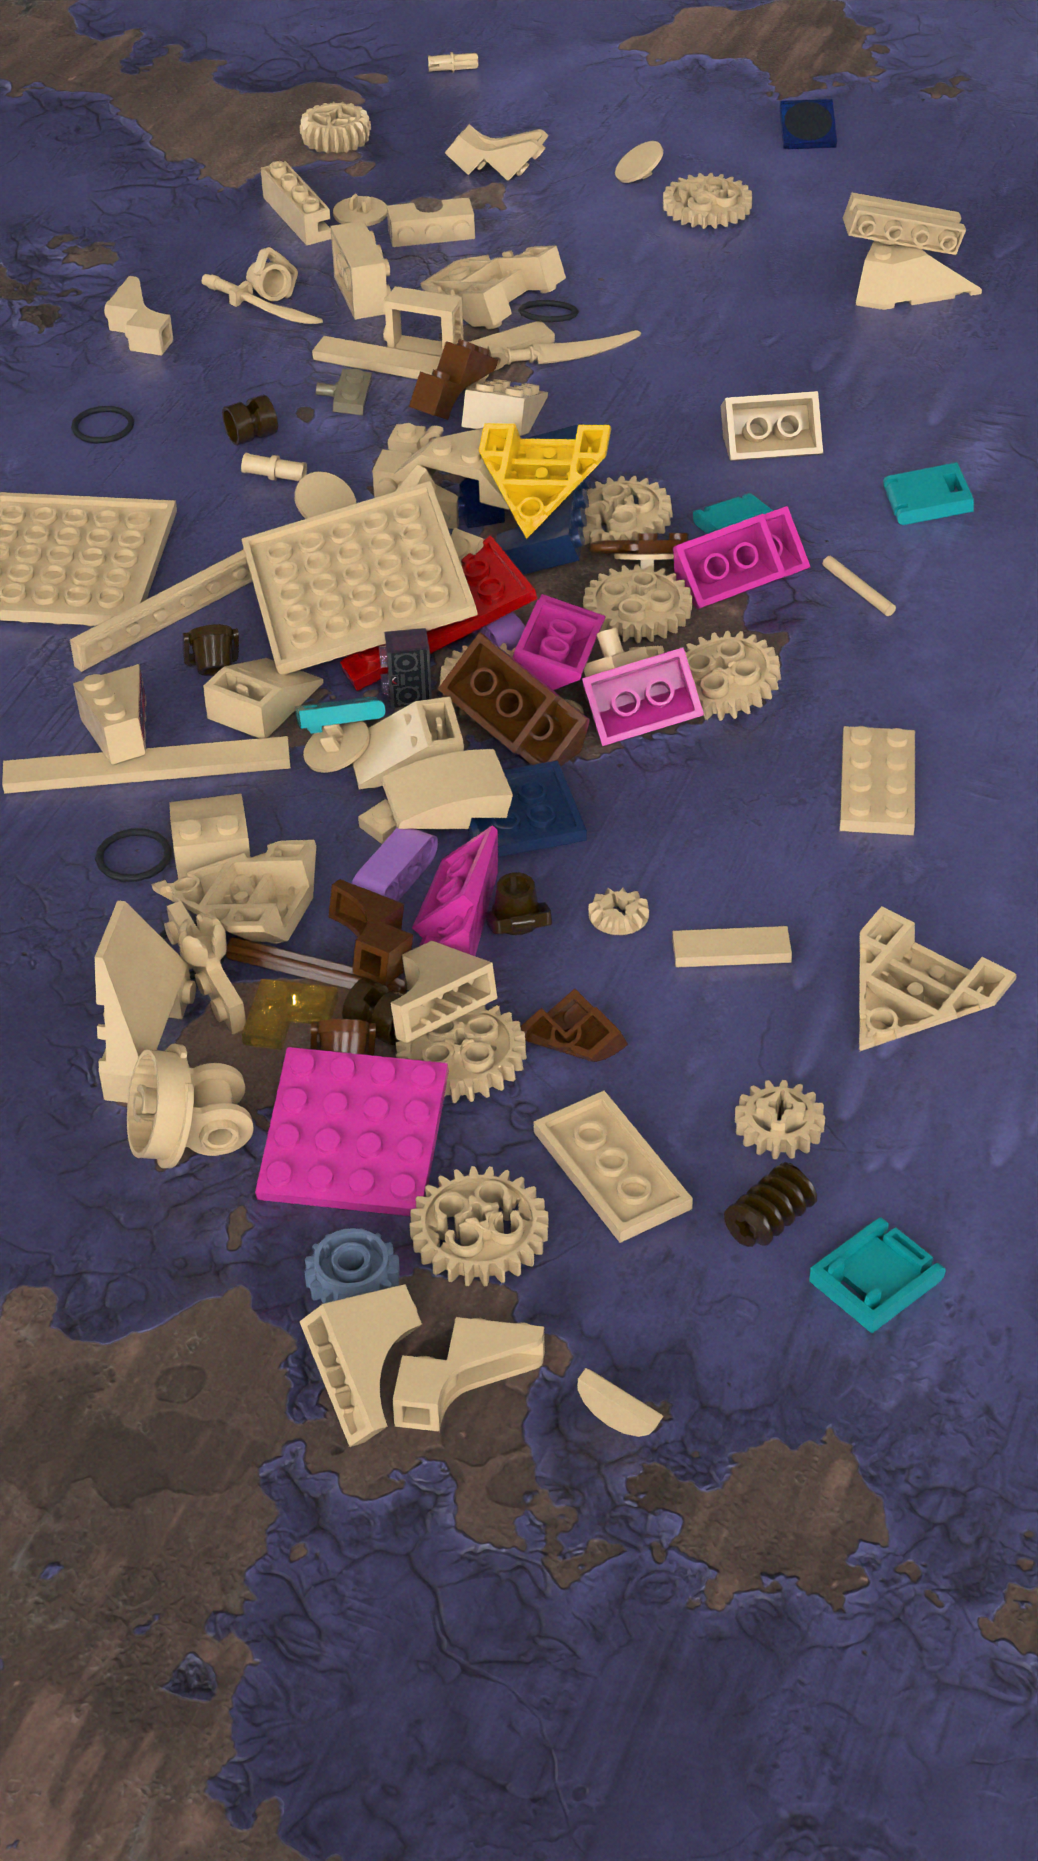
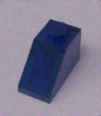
M466 477L459 484L458 517H463L467 529L505 523L504 508L481 503L479 480Z

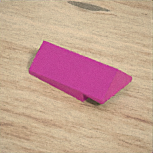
M788 506L752 517L673 547L676 581L684 580L685 587H690L692 604L696 609L706 607L811 567Z
M541 594L516 646L513 658L552 690L578 681L582 676L597 640V633L600 632L606 616Z
M493 825L442 859L412 927L422 937L419 946L434 941L476 956L486 919L485 912L488 911L498 874V830Z

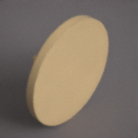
M648 141L630 150L616 167L615 175L617 179L622 183H630L641 178L644 180L652 175V170L658 165L663 156L664 150L661 144L657 141Z
M355 193L352 197L344 199L334 206L333 216L341 224L364 221L366 226H372L380 223L387 217V205L380 199L358 196Z
M313 472L305 475L295 489V503L305 519L356 504L351 488L342 479L327 472Z
M615 553L614 559L640 560L641 570H646L649 565H652L654 571V560L674 559V553Z
M363 721L323 726V732L314 733L308 740L304 748V760L310 769L321 773L334 772L345 768L364 753L370 742V731Z

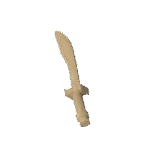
M204 274L202 277V284L209 289L229 294V304L235 307L239 306L243 301H247L267 312L293 322L305 324L323 323L321 318L296 309L272 304L253 295V284L246 280L237 286L213 274Z

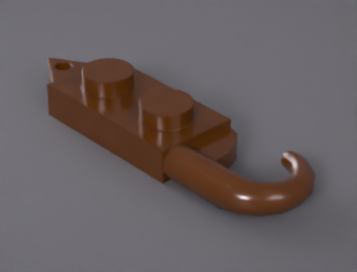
M638 533V540L595 541L590 544L589 549L593 553L667 554L674 553V546L693 539H688V533H669V539H658V533Z

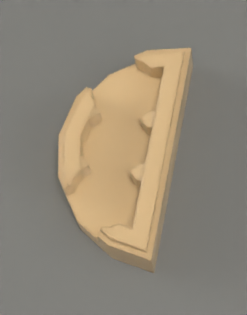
M585 1368L578 1378V1391L584 1404L602 1422L623 1434L637 1437L650 1435L664 1417L590 1369Z

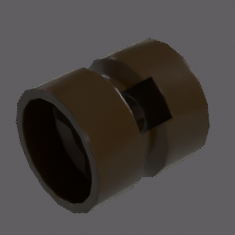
M264 394L248 399L246 405L242 402H237L224 406L222 409V419L230 441L236 446L252 441L254 435L262 438L275 434L278 431L275 409L270 399Z
M364 977L358 980L347 994L343 1005L342 1017L343 1019L376 1023L375 1038L396 1046V1042L400 1040L396 1039L391 1002L405 994L396 990L389 991L387 986Z

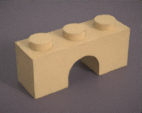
M469 197L442 200V208L430 213L417 210L414 203L387 206L388 232L393 247L475 239L474 211Z

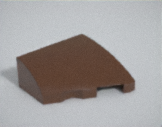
M573 989L547 1013L543 1008H540L520 1026L521 1031L525 1033V1041L591 1062L607 1059L628 1045L621 1031L597 1007L594 1008L576 989Z

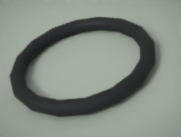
M555 300L529 301L522 304L518 309L521 316L540 322L568 321L575 318L579 313L574 305ZM537 306H554L568 309L572 313L560 316H543L529 313L525 309Z
M97 406L79 413L73 419L71 429L74 435L82 441L108 443L127 436L133 429L134 419L131 413L123 408ZM99 412L118 413L128 420L127 426L122 431L106 437L88 436L81 433L78 429V423L83 418Z
M130 828L116 832L106 838L97 848L95 861L99 870L107 877L121 882H137L149 879L163 871L170 862L172 849L168 840L160 833L145 828ZM130 836L153 838L162 844L164 849L163 859L158 865L138 874H121L112 871L105 865L103 856L105 850L112 843Z

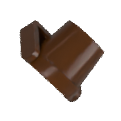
M331 1019L311 1022L310 1049L373 1056L375 1052L376 1023L352 1019Z

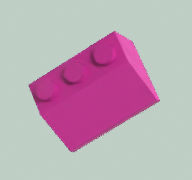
M684 647L582 678V685L602 747L704 716Z

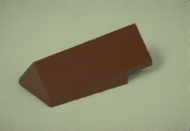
M480 632L438 688L446 697L450 696L453 703L513 753L519 754L531 765L558 760L561 767L582 750L590 719Z

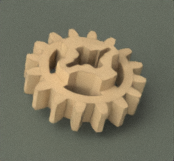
M769 1080L765 1081V1089L762 1090L753 1085L750 1087V1096L741 1094L739 1106L735 1108L736 1134L744 1136L743 1145L745 1147L756 1144V1154L758 1155L769 1150L772 1151L773 1159H778L780 1152H786L787 1156L793 1159L795 1158V1150L799 1149L807 1154L810 1152V1143H820L821 1133L824 1132L825 1125L823 1103H815L816 1094L814 1092L804 1095L802 1093V1084L796 1085L793 1089L788 1088L787 1080H782L779 1087H774Z

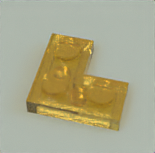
M261 979L242 1032L243 1045L282 1050L291 1022L311 1024V1022L331 1020L338 1001L337 987Z

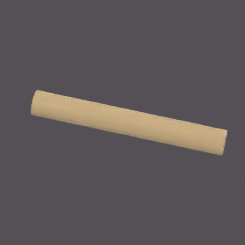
M827 556L823 560V567L883 614L891 616L895 612L896 606L835 558Z

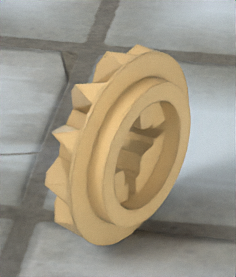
M623 887L620 891L614 892L607 888L604 895L595 894L593 903L589 904V919L594 927L604 933L612 935L631 934L643 928L649 919L647 899L640 898L638 891L627 893ZM619 906L621 910H625V916L617 909H613V907Z

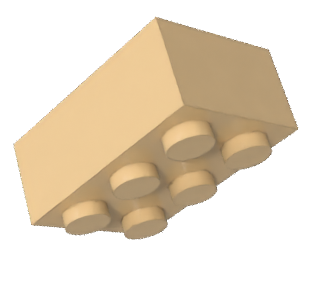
M364 221L330 226L334 278L354 319L383 315V300L391 293L389 284H386V277L390 276V266L388 259H383L380 244L376 245L374 232L368 230Z

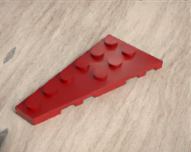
M491 535L483 541L484 547L475 555L469 553L461 559L462 569L478 615L348 655L340 664L344 674L356 691L389 675L387 653L429 649L430 654L442 647L538 599L534 587Z

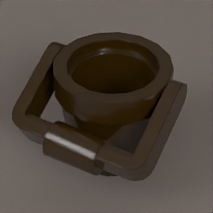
M213 624L200 626L187 633H183L184 663L188 666H197L200 675L214 676L224 666L232 665V662L238 659V628L232 629L228 625ZM189 644L193 649L192 654H189Z
M520 872L505 874L499 879L492 911L485 912L486 922L492 933L523 935L532 932L535 928L552 925L551 909L546 902L538 903L535 882L530 876Z

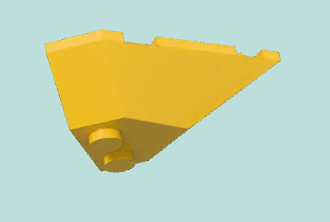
M484 423L479 453L526 539L606 457L611 433L610 425H578L576 439H521L516 424Z

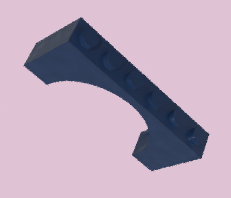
M583 424L573 425L525 439H576L578 425ZM589 475L527 539L519 526L497 534L496 542L523 575L580 561L581 547L585 545L583 527L587 526L585 509L589 507L587 491L591 489Z

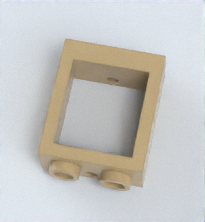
M395 286L389 296L384 298L382 314L386 317V325L383 337L387 341V347L441 357L446 341L457 344L459 339L464 340L462 297ZM400 310L441 317L442 341L402 335Z

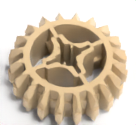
M334 101L330 104L323 103L321 106L315 105L313 109H307L306 113L302 114L300 134H302L304 144L309 149H316L317 152L325 151L326 154L330 152H335L336 154L339 152L348 153V150H357L358 147L364 146L369 141L371 121H369L367 111L363 110L362 107L354 106L353 103H335Z

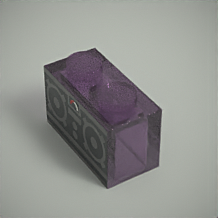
M426 628L384 632L385 646H379L380 667H387V673L380 674L382 695L389 694L391 708L406 707L415 701L432 699L430 651Z

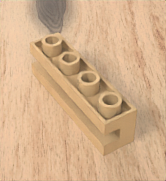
M276 161L269 166L261 167L263 198L307 246L330 240L331 228L324 222V220L330 219V209L286 161Z
M853 192L843 215L848 236L952 255L957 254L966 232L964 224L960 223L961 215L959 212Z

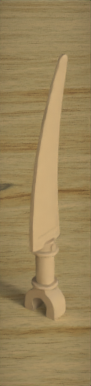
M635 330L606 338L578 342L532 344L528 346V349H503L500 345L495 344L488 345L487 349L490 350V357L498 359L495 369L498 370L505 364L510 365L511 362L529 361L533 363L537 361L538 364H547L593 356L628 343L639 337L641 332Z

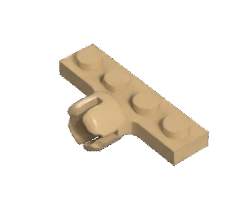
M181 901L168 905L169 922L164 924L168 939L172 945L178 943L180 956L188 963L189 970L193 969L196 972L195 980L199 991L203 996L209 995L211 998V1007L217 1021H224L232 1034L247 1029L243 1001L220 963L227 950L226 933L221 922L215 916L200 913L196 916V926Z

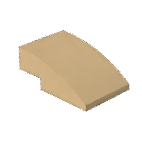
M494 749L458 751L433 756L401 767L382 778V785L398 829H469L472 818H507L513 797Z

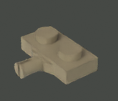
M355 368L342 369L340 379L335 385L317 382L316 395L333 397V412L363 416L372 383V372H365Z

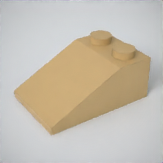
M242 794L169 802L178 880L188 877L187 872L245 853L247 858H251Z

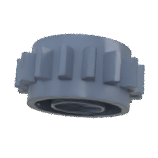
M363 1228L342 1229L325 1235V1238L319 1244L312 1246L313 1256L305 1258L306 1288H310L313 1301L320 1299L323 1304L399 1286V1257L393 1253V1244L391 1242L384 1243L381 1239V1234H374Z

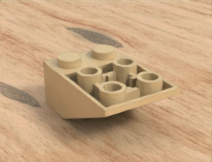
M501 379L476 383V387L465 390L461 427L481 429L484 423L516 424L520 436L528 434L548 397V392L539 391L540 386L535 384L522 383L521 386L514 385V387H511V381Z
M268 658L224 666L203 685L207 719L259 739L268 738L295 711V706H301L324 682L322 678L301 670L288 674H279L275 661Z
M451 697L415 701L369 727L370 742L364 753L352 764L358 789L377 788L383 786V776L401 767L433 756L464 751L463 738Z

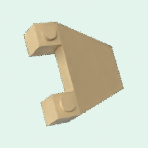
M534 246L526 248L525 252L515 256L511 250L503 252V257L490 260L489 255L456 260L420 284L422 289L427 292L462 297L463 320L473 327L485 326L486 329H494L501 326L502 320L512 314L509 302L527 290H540V293L551 292L557 288L556 284L566 279L557 246Z
M117 900L95 955L96 1005H104L103 1016L105 1024H98L97 1036L98 1039L106 1040L105 1052L98 1063L104 1100L128 1103L130 1082L139 1056L144 1050H157L168 1018L183 1019L187 1005L194 1002L196 983L190 980L188 963L126 901Z

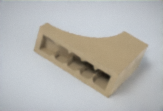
M434 941L425 943L402 954L407 990L409 991L391 1002L396 1039L408 1043L497 999L493 963Z
M406 1284L324 1303L299 1321L349 1447L365 1443L388 1427L380 1398L382 1366L391 1346L422 1325L417 1308L411 1299Z

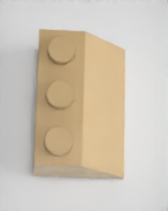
M818 391L725 398L721 404L723 438L730 461L823 454Z

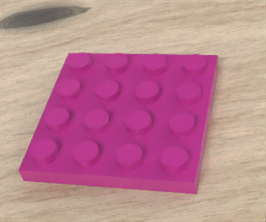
M287 1047L255 1190L257 1200L411 1216V1209H418L416 1208V1197H426L425 1186L429 1184L449 1074L448 1063Z

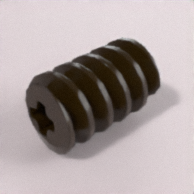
M784 1162L774 1167L769 1175H765L758 1184L753 1185L747 1194L740 1196L735 1204H731L724 1211V1220L728 1230L740 1244L747 1247H753L756 1243L766 1246L772 1242L773 1236H779L784 1231V1226H790L795 1221V1217L802 1216L806 1212V1207H812L817 1202V1193L810 1180L798 1167Z

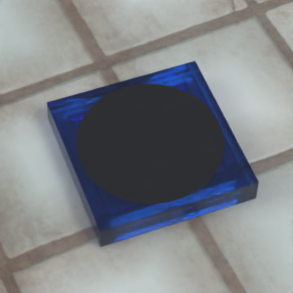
M833 99L780 101L779 111L783 149L836 148L837 134Z

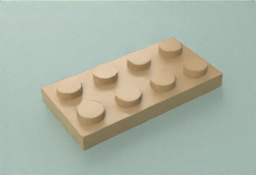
M844 726L840 831L914 835L915 730Z
M605 1090L534 1121V1134L619 1243L692 1210L693 1198Z

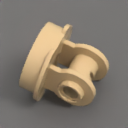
M171 1044L165 1051L144 1050L133 1070L127 1103V1134L133 1155L137 1158L157 1159L158 1165L161 1168H173L181 1159L185 1147H189L194 1152L202 1155L217 1156L231 1153L244 1146L251 1138L254 1127L250 1113L245 1108L237 1105L245 1093L242 1074L236 1068L222 1063H209L189 1068L187 1051L182 1044Z

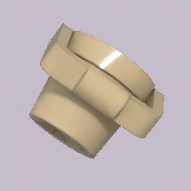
M267 247L259 251L256 262L247 271L246 279L253 284V289L261 297L269 301H278L283 298L288 299L292 295L298 271L280 253Z

